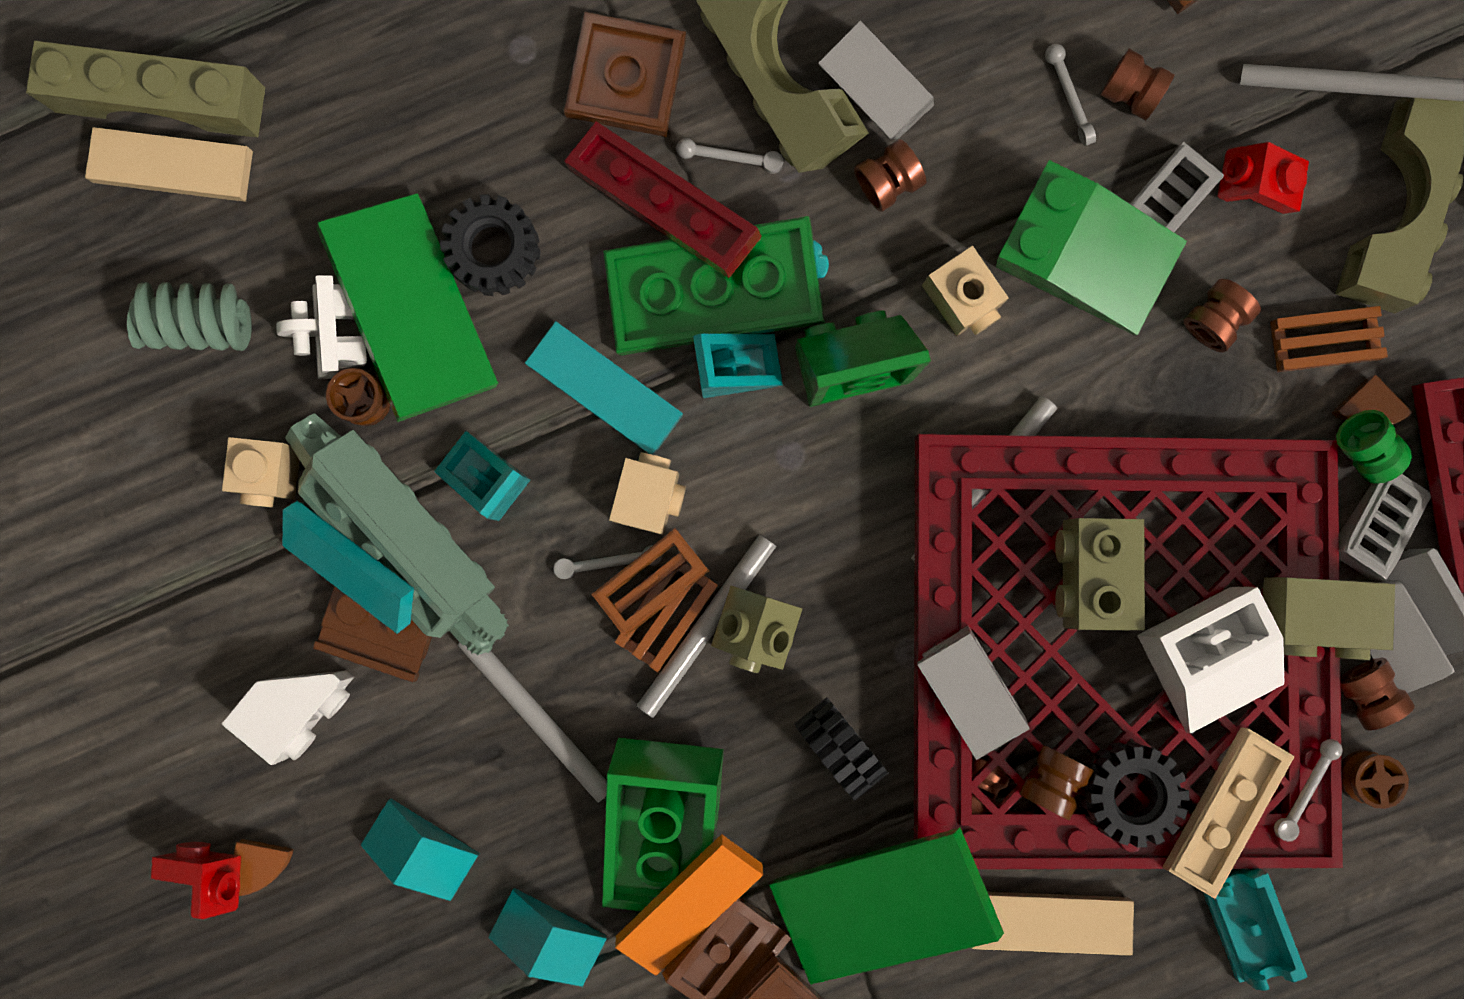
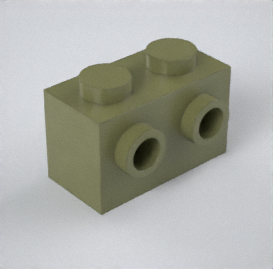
M1076 518L1063 520V530L1058 531L1055 543L1057 560L1059 563H1063V585L1057 587L1055 597L1056 612L1059 618H1063V628L1076 630H1145L1144 519Z
M1288 577L1264 578L1263 599L1283 636L1284 655L1317 657V646L1335 647V658L1370 660L1371 649L1393 651L1395 584Z

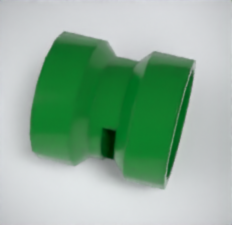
M1364 410L1354 414L1345 420L1339 427L1336 435L1338 446L1348 459L1353 460V466L1367 482L1385 483L1400 476L1410 464L1412 458L1410 448L1400 435L1396 434L1394 425L1381 411Z

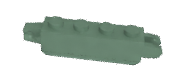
M315 413L290 427L285 439L305 467L298 486V494L319 517L414 587L411 620L426 636L441 638L450 631L463 646H467V650H470L471 654L475 653L478 656L479 654L489 653L494 642L497 639L501 640L505 635L504 632L509 625L507 624L508 619L504 617L505 614L500 613L498 606L488 596L495 586L488 580L483 568L475 561L470 560L452 540L447 528L434 520L417 501L411 488L397 479L382 462L379 453L371 445L366 444L354 430L344 436H340Z

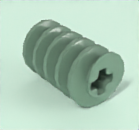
M140 282L135 290V296L130 302L127 314V331L131 345L136 349H140L145 345L152 349H162L168 345L169 348L175 350H182L187 346L195 350H203L210 346L212 349L223 351L231 346L235 350L243 351L247 348L251 338L252 320L247 302L238 299L235 286L232 283L223 285L220 298H217L215 288L211 283H204L201 286L199 298H196L193 285L184 282L180 285L178 297L175 298L174 289L168 282L159 284L156 297L154 296L151 284Z

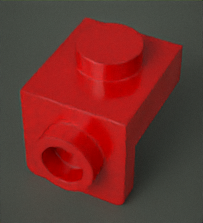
M1270 142L1228 149L1225 154L1222 170L1224 177L1220 181L1218 198L1226 202L1251 199L1282 214L1300 212L1304 188L1307 183L1309 161Z
M185 842L176 845V852L152 857L151 879L192 885V918L206 919L235 911L239 905L241 856L210 851V843Z

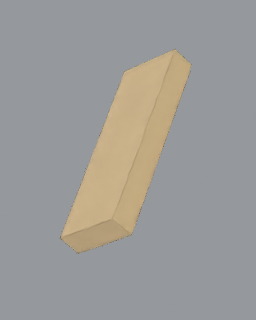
M93 127L85 178L97 184L246 202L253 151L249 147Z
M1241 727L1162 868L1216 899L1295 756L1252 730Z
M987 892L1004 934L998 942L972 947V949L1133 955L1134 901L1129 897Z

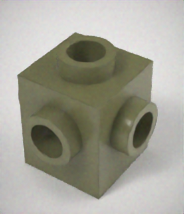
M731 585L711 647L730 653L731 657L728 664L747 671L759 673L762 664L783 670L788 652L792 646L802 608Z

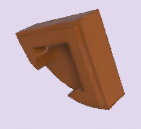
M245 839L236 842L234 855L241 856L239 896L257 892L273 882L287 867L294 849Z

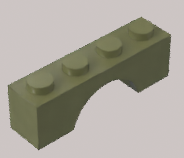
M696 0L701 8L700 15L702 21L719 38L727 52V62L730 68L738 77L744 80L754 97L753 105L756 112L764 121L770 124L780 141L779 148L781 154L790 165L796 168L798 173L823 169L869 134L843 89L812 91L798 84L786 71L778 51L777 32L781 15L789 0Z
M34 41L26 93L55 113L106 119L107 114L111 112H140L179 120L207 132L258 138L265 87L244 66Z
M1401 97L1395 102L1380 150L1395 162L1404 177L1407 189L1405 211L1400 222L1392 232L1372 234L1350 246L1335 293L1336 295L1372 307L1380 306L1382 310L1394 314L1418 305L1427 295L1432 283V273L1428 272L1434 253L1442 246L1448 231V225L1444 223L1448 206L1457 197L1463 183V175L1459 171L1464 158V101Z

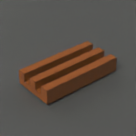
M1375 306L1277 318L1270 321L1277 373L1387 358V348L1381 347L1380 338L1385 337L1384 328L1378 327L1377 320L1378 317L1382 316L1381 307ZM1363 321L1364 328L1286 338L1285 330ZM1366 341V350L1289 359L1288 350Z
M675 528L592 593V596L622 635L627 637L709 572V570ZM675 545L678 548L679 554L617 603L613 604L608 598ZM687 561L692 566L691 570L629 619L625 620L622 616L625 610Z
M685 563L653 588L636 612L663 592L678 570L685 574L692 569V566ZM702 576L696 581L697 584L703 587L702 591L657 656L649 652L648 649L693 584L663 608L639 644L631 639L637 629L627 637L620 633L615 643L658 672L718 585L706 576Z

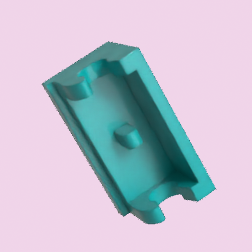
M1260 868L1232 869L1216 899L1203 892L1234 976L1239 983L1245 981L1256 990L1266 991L1270 989L1267 983L1269 978L1283 976L1285 980L1294 983L1308 977L1267 872Z

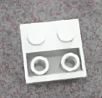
M1230 587L1137 635L1186 733H1192L1284 685L1283 636L1258 587Z

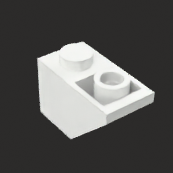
M345 670L258 681L224 720L222 725L270 765L286 760L289 757L292 760H296L314 741L316 735L311 730L324 715L328 719L331 718L347 701L350 694L344 689L353 680L354 676Z

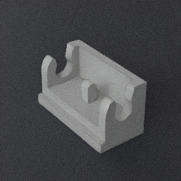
M861 21L818 63L890 140H898L934 106L933 96Z
M969 625L922 654L924 658L917 662L918 667L976 760L1030 729L1026 717Z

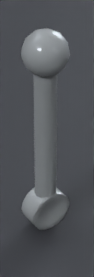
M1052 44L1046 49L1045 58L1048 63L1055 67L1078 125L1079 139L1084 146L1095 143V130L1086 119L1063 61L1066 55L1065 49L1062 45Z
M689 138L681 139L676 145L677 154L684 159L697 155L763 166L764 170L770 174L778 173L783 165V157L776 151H770L765 156L695 145V142Z
M653 545L647 546L643 552L573 562L570 559L562 558L555 563L554 573L560 579H569L576 572L628 565ZM663 555L652 562L650 566L659 564Z
M1328 739L1321 743V757L1287 818L1279 819L1274 825V832L1280 839L1288 842L1298 837V820L1331 761L1338 759L1342 755V746L1337 740Z

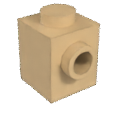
M973 246L928 275L922 284V287L956 336L969 328L974 335H977L1001 318L997 309L1009 299Z
M228 437L222 491L241 494L240 504L273 508L274 498L295 500L300 460L288 444Z
M640 452L638 461L625 458L609 521L664 535L669 515L679 516L686 486L677 484L679 473L669 469L671 460Z

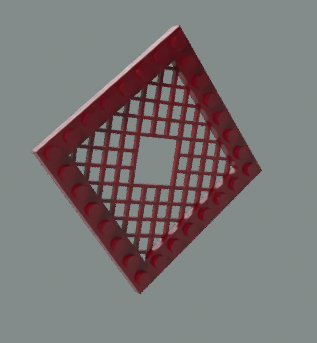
M916 435L914 840L960 827L977 869H1164L1162 867L1194 811H1187L1185 819L1176 816L1173 823L1179 829L1174 835L1166 831L1163 832L1164 842L1156 845L1147 841V847L1137 848L1130 843L1127 846L1098 831V827L1091 824L1085 817L1088 811H1074L1070 821L1038 804L1036 805L1042 811H1008L1021 798L1019 793L1026 779L1032 777L1038 779L1040 774L1036 772L1038 769L1037 765L1022 779L1004 759L1024 739L1040 753L1043 745L1031 732L1050 712L1070 731L1053 750L1063 754L1078 739L1096 757L1093 763L1098 760L1095 753L1100 749L1084 732L1103 712L1123 731L1111 744L1118 742L1126 744L1131 740L1133 743L1147 747L1150 746L1137 732L1157 713L1175 731L1158 751H1161L1162 755L1168 756L1184 740L1201 758L1185 775L1187 781L1180 783L1181 788L1189 790V800L1197 806L1201 798L1190 786L1209 767L1216 772L1220 765L1216 759L1232 744L1240 728H1247L1262 714L1279 731L1270 742L1295 757L1232 869L1343 868L1341 756L1331 761L1298 820V837L1293 841L1287 842L1276 836L1274 832L1275 823L1281 818H1287L1321 757V743L1328 739H1334L1341 744L1340 658H1335V647L1317 646V657L1284 655V685L1251 701L1253 706L1235 724L1226 716L1217 719L1216 721L1227 733L1207 751L1190 733H1186L1183 725L1163 706L1169 700L1165 690L1129 725L1057 652L1077 630L1065 628L1049 643L1031 625L1050 604L1056 609V590L1059 585H1063L1062 578L1049 590L1031 571L1049 551L1056 556V536L1059 530H1063L1062 524L1049 536L1031 517L1049 497L1069 516L1068 519L1084 518L1083 516L1101 498L1122 517L1121 519H1137L1136 517L1155 498L1173 519L1156 537L1144 526V541L1148 544L1144 548V562L1156 552L1174 572L1156 590L1144 580L1145 595L1169 619L1178 613L1163 597L1180 579L1200 597L1193 606L1220 593L1233 579L1240 587H1255L1241 571L1258 554L1277 571L1272 578L1288 577L1339 581L1337 440ZM972 490H990L972 508ZM1005 490L1042 492L1023 509ZM1058 491L1095 492L1076 510ZM1111 492L1147 493L1128 510ZM1163 492L1198 494L1180 510ZM1216 493L1250 494L1232 511ZM1268 494H1277L1278 504ZM996 496L1017 516L998 536L977 516ZM1206 499L1225 518L1208 537L1188 518ZM1258 500L1277 519L1260 537L1240 519ZM1023 523L1043 543L1024 563L1004 543ZM972 524L990 542L973 561ZM1180 526L1199 544L1182 564L1162 545ZM1232 526L1252 545L1234 564L1215 546ZM1277 534L1278 557L1266 546ZM996 550L1017 569L998 590L977 570ZM1206 553L1226 571L1208 591L1189 572ZM1023 577L1043 596L1024 617L1004 597ZM972 578L991 596L973 615ZM1263 588L1260 590V593H1261L1262 597H1263ZM997 603L1017 623L998 643L977 624ZM968 625L972 632L990 649L987 653L990 661L993 662L998 657L1017 677L1007 687L1011 695L1013 696L1025 685L1043 703L1042 707L1027 721L1030 729L1005 743L997 752L995 750L989 752L987 755L991 759L973 777L972 752L917 665V662L924 658L922 654ZM1023 631L1043 649V652L1024 671L1004 651ZM1050 658L1070 677L1051 697L1031 679ZM1078 685L1096 705L1076 725L1057 705ZM1278 695L1280 718L1268 707ZM1109 745L1105 750H1111V745ZM999 766L1017 786L996 807L981 792L978 786ZM1135 773L1130 779L1125 775L1119 780L1123 786L1114 794L1117 807L1130 794L1144 808L1148 806L1150 800L1138 788L1140 783L1146 778L1144 775ZM1079 788L1077 793L1072 792L1071 797L1074 798L1077 794L1083 797L1085 796V790ZM972 794L989 812L972 813ZM1279 803L1281 804V811H1272ZM1121 811V812L1124 813V814L1133 815V814L1140 813L1141 811Z

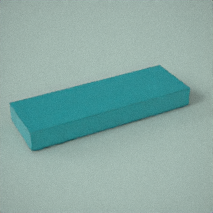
M558 322L553 324L525 362L532 370L648 454L654 455L683 416L681 411Z
M296 501L283 509V547L396 634L411 623L414 587L302 503Z

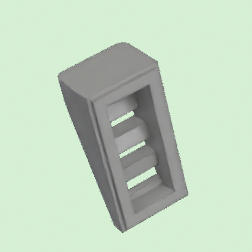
M1183 142L1130 204L1172 232H1175L1224 177V174ZM1178 164L1202 183L1196 191L1172 172ZM1164 180L1188 199L1182 207L1158 188ZM1150 196L1174 215L1168 223L1144 204Z
M1403 474L1385 483H1372L1339 532V560L1371 581H1386L1399 561L1431 498L1430 492ZM1390 485L1411 497L1407 506L1387 494ZM1381 503L1400 515L1396 522L1378 511ZM1372 520L1389 531L1385 538L1369 528ZM1363 537L1378 547L1375 554L1360 545Z

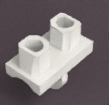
M316 276V284L312 286L314 319H308L306 301L291 302L292 319L276 323L277 335L293 337L294 355L298 356L310 355L309 337L315 336L318 379H332L338 371L364 367L367 363L366 346L362 336L336 337L335 319H354L340 284H333V276Z

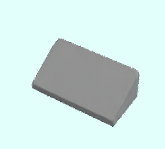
M1409 549L1403 552L1386 580L1401 581L1445 655L1464 651V596L1437 549Z
M1386 580L1379 582L1395 584L1393 651L1371 649L1370 659L1386 658L1395 672L1394 683L1398 689L1406 690L1407 693L1455 672L1454 668L1401 581Z

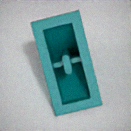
M698 334L693 336L703 398L783 385L775 334Z
M468 431L464 432L434 471L481 515L500 521L531 480Z
M391 798L387 801L361 844V847L394 885L448 901L452 900L480 854Z
M514 888L488 938L528 977L583 987L608 936Z

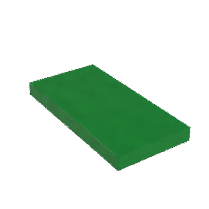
M418 193L317 223V232L397 422L496 388L498 381L451 270L443 259L445 256L441 251L440 244Z
M805 216L754 225L759 229L762 237L730 278H727L671 239L604 250L616 353L622 356L694 344L693 336L698 334H761L824 324L810 217Z
M960 827L779 877L769 885L810 985L998 942L1004 934Z

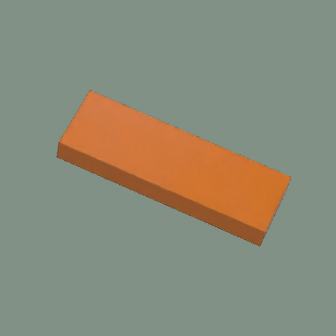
M721 834L616 935L615 948L655 976L658 975L763 876L762 863Z

